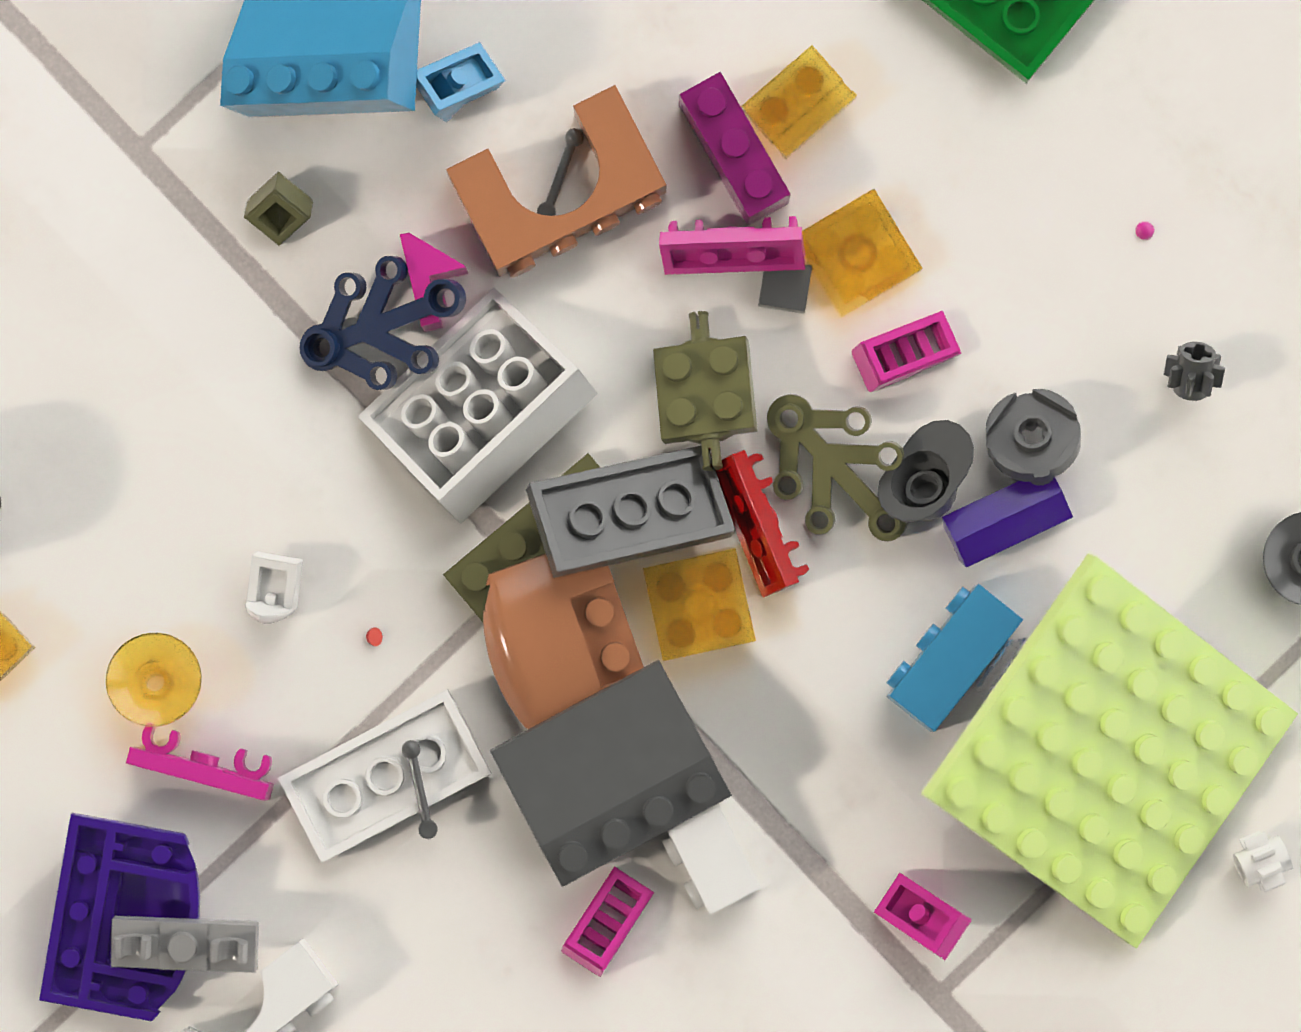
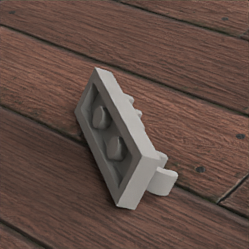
M115 916L112 919L111 967L255 973L258 969L259 922Z

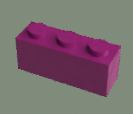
M721 71L679 94V107L747 226L789 204L791 194Z

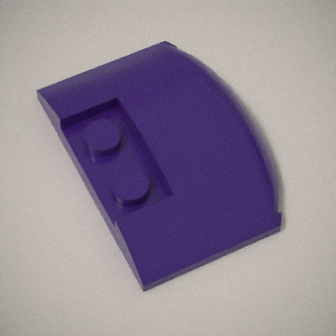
M73 812L70 814L39 1001L151 1022L161 1012L158 1009L175 993L186 970L111 967L112 919L115 916L200 918L199 877L195 861L188 847L190 843L186 833Z

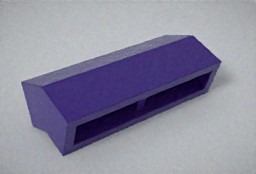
M1054 477L1050 483L1045 485H1034L1031 482L1017 481L943 516L942 521L959 561L967 568L1073 518L1063 491Z

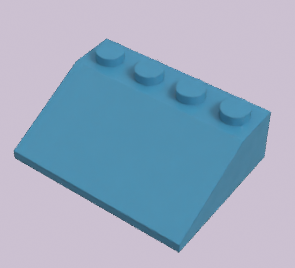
M244 0L223 58L220 106L248 117L415 111L421 0Z

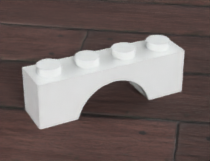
M305 939L297 942L260 971L264 985L263 1005L255 1022L244 1032H292L296 1028L291 1023V1020L306 1010L312 1017L334 1000L329 991L338 983ZM189 1026V1027H187L186 1029H184V1030L181 1031V1032H200V1031H198V1030H196L195 1028Z

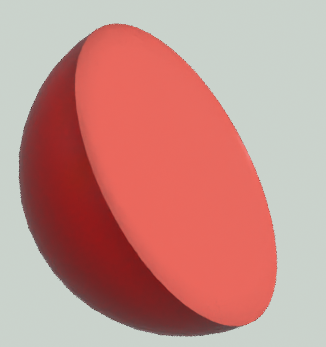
M376 627L369 629L366 633L367 642L372 646L381 644L383 639L381 630Z

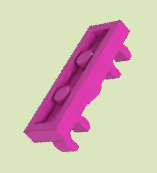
M795 216L789 217L788 227L772 228L771 217H765L762 222V228L730 226L726 228H707V230H704L702 220H696L694 231H679L676 220L670 222L668 232H660L659 247L665 275L805 270L806 255L802 227H798V221Z
M147 724L142 732V743L145 749L140 747H130L126 764L263 801L270 800L274 784L260 780L271 770V756L263 755L261 766L256 771L249 770L245 765L248 751L246 749H239L235 754L234 767L236 771L219 767L220 757L192 750L190 758L176 756L169 753L175 751L179 746L181 740L180 732L171 730L168 743L164 746H158L153 739L156 725Z

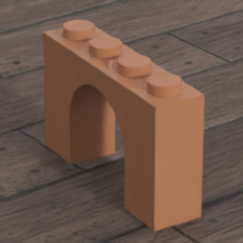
M616 85L573 105L574 115L599 165V178L592 195L574 211L563 215L547 216L537 214L522 206L510 192L488 148L446 169L449 179L499 277L506 273H509L511 278L522 275L536 266L534 259L548 252H551L553 257L559 256L578 245L576 238L592 230L595 236L603 234L620 224L618 217L635 209L637 215L662 203L660 196L666 193L667 185Z

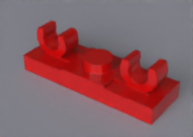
M743 450L722 459L723 468L716 470L736 534L764 598L798 583V577L806 574L809 567L807 564L794 567L788 556L789 552L797 549L800 545L798 541H789L784 544L781 539L783 536L778 526L777 514L770 506L765 493H762V490L770 486L773 480L771 477L763 480L757 479L752 468L754 464L764 459L762 454L755 453L747 456L746 451Z

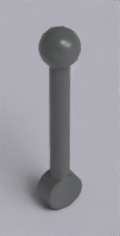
M573 128L567 131L565 135L567 142L565 151L547 199L539 205L537 214L556 216L555 201L575 148L584 139L581 130Z
M409 740L402 745L401 751L403 756L409 761L420 812L421 823L418 832L422 838L431 839L437 834L438 827L430 818L417 758L420 754V746L416 741Z

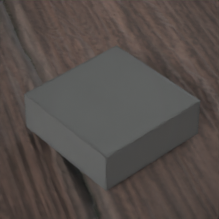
M805 264V270L764 271L758 306L804 314L812 265Z

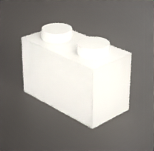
M719 804L668 830L670 837L662 842L674 866L684 863L692 879L684 883V886L696 909L705 905L711 915L761 889Z

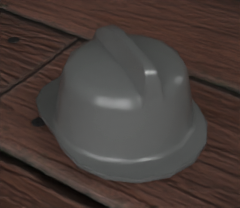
M949 420L932 421L920 427L902 448L904 451L902 464L892 471H885L879 481L878 498L881 507L890 517L902 522L931 521L943 516L952 507L956 500L957 489L967 476L973 463L974 446L970 434L960 424ZM897 457L894 459V461H893L891 464L896 463Z

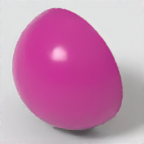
M1143 221L1136 226V235L1140 239L1148 240L1153 236L1154 227L1150 222Z

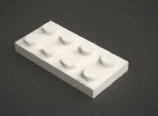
M448 689L278 778L321 863L419 812L409 761L403 756L401 751L402 745L406 741H416L420 746V754L417 758L428 807L492 774Z

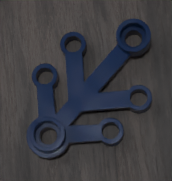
M384 256L379 259L375 267L376 278L356 324L342 329L351 302L357 301L365 295L367 285L365 279L358 273L346 272L336 278L334 283L335 294L323 323L307 329L300 341V354L310 368L317 371H329L339 366L365 379L368 386L374 390L392 388L398 377L394 365L386 361L372 363L347 349L362 342L406 363L409 369L416 374H428L437 368L439 356L433 347L428 345L415 346L389 332L431 315L436 317H454L458 315L466 304L465 290L455 280L437 279L427 286L424 297L383 313L394 285L403 282L408 274L406 262L398 256ZM391 261L397 266V274L392 279L386 274V267ZM349 278L353 279L356 284L355 292L352 295L347 294L345 290V283ZM448 289L455 296L454 303L450 307H447L443 302V295ZM323 339H326L330 344V352L326 356L319 349ZM421 351H424L428 356V364L424 368H421L417 363V356ZM380 367L385 369L387 373L386 381L383 384L378 383L376 380V371Z

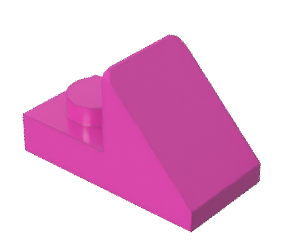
M409 232L400 234L415 300L424 297L427 286L437 279H449L468 274L466 266ZM443 295V302L447 306L445 295ZM431 315L420 320L424 332L443 328L441 317Z
M901 873L898 874L874 911L875 914L944 960L947 959L972 921Z

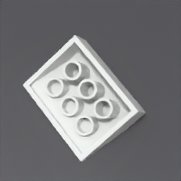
M495 287L431 346L437 351L439 356L438 366L433 372L416 374L408 368L397 379L392 388L385 390L358 415L360 420L460 524L598 394L581 371ZM426 353L417 360L421 368L426 367L428 364Z

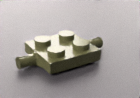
M698 311V315L696 312L688 314L691 340L677 346L653 349L660 433L664 444L685 441L701 444L703 470L713 471V467L716 470L723 468L720 441H724L736 434L758 432L749 340L746 336L726 339L710 337L709 314L707 311Z

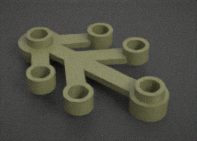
M788 394L777 398L771 404L767 413L768 427L780 439V471L773 481L775 494L781 499L791 500L801 493L803 479L798 474L799 447L801 443L813 456L812 508L805 517V524L810 532L822 535L831 530L835 524V514L831 509L833 478L868 515L869 530L874 537L881 541H893L899 538L905 532L908 522H902L894 518L895 528L892 531L882 530L878 520L881 515L887 514L886 511L881 507L879 498L846 463L877 465L884 471H892L899 467L904 460L902 447L893 441H886L880 445L827 443L815 429L843 428L849 435L859 436L867 432L871 427L872 417L869 411L860 406L852 407L847 411L813 409L805 398L795 394ZM785 410L796 412L798 423L795 427H788L783 423L782 415ZM853 412L862 414L865 419V425L860 430L853 429L849 425L848 418ZM890 447L896 451V463L889 465L882 461L881 451L883 448ZM788 476L795 480L796 490L794 493H785L781 489L780 482L783 477ZM821 511L827 515V527L818 528L814 525L812 517L815 512Z

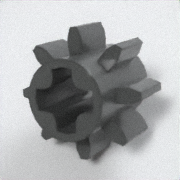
M1188 342L1178 346L1177 355H1167L1163 375L1169 377L1167 386L1173 388L1175 394L1185 400L1198 401L1210 397L1212 387H1222L1225 367L1220 366L1221 355L1216 354L1210 345L1202 342Z

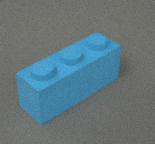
M980 584L973 586L970 591L962 587L945 608L951 613L950 617L941 628L937 627L934 623L929 627L916 644L922 650L911 666L903 661L886 682L892 687V690L886 697L930 732L936 731L1024 620Z

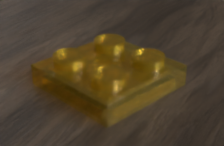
M874 188L802 231L806 262L812 266V272L840 318L852 313L923 269Z
M736 548L643 568L663 662L756 642Z

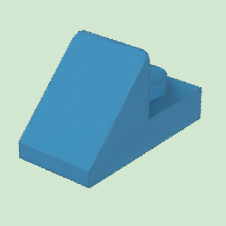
M479 42L417 69L416 88L434 115L447 122L463 105L497 90L506 80Z

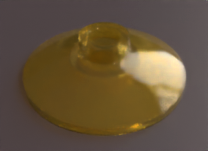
M145 633L126 641L112 656L106 672V690L114 708L130 722L146 727L168 725L186 715L197 701L202 684L201 668L194 652L180 639L165 633ZM161 676L164 678V685L160 690L152 691L148 689L147 684L151 677Z

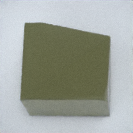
M278 171L248 199L244 218L280 246L311 218L313 201Z

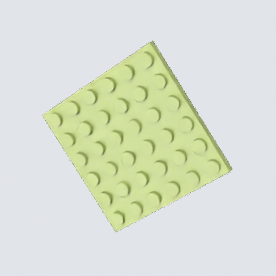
M1088 553L921 794L1137 949L1298 713L1101 559Z

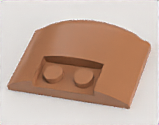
M545 553L488 574L486 586L490 585L485 611L483 610V627L488 657L502 694L525 728L530 729L644 667L609 566L553 578Z

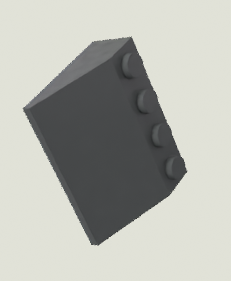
M659 659L490 750L536 841L562 887L732 796Z

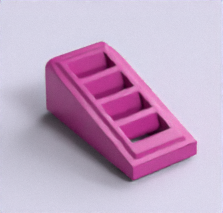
M943 310L862 341L852 350V356L870 393L936 366L962 353ZM931 328L939 346V352H933L924 332L925 329ZM911 335L922 356L919 360L916 359L907 338ZM895 343L903 361V366H898L889 346L890 344ZM876 350H877V352H878V355H879V357H880V359H881V362H882V364H883V367H884L886 373H884L883 368H882V366H881V364H880V362H879V359H878V357H877V355H876V353H875Z
M614 866L565 941L561 952L601 977L654 892ZM613 886L637 901L635 906L632 908L610 894ZM602 903L626 917L624 923L621 924L601 911L599 908ZM592 919L616 934L612 941L588 926ZM581 936L604 950L605 952L602 957L579 944L578 941Z

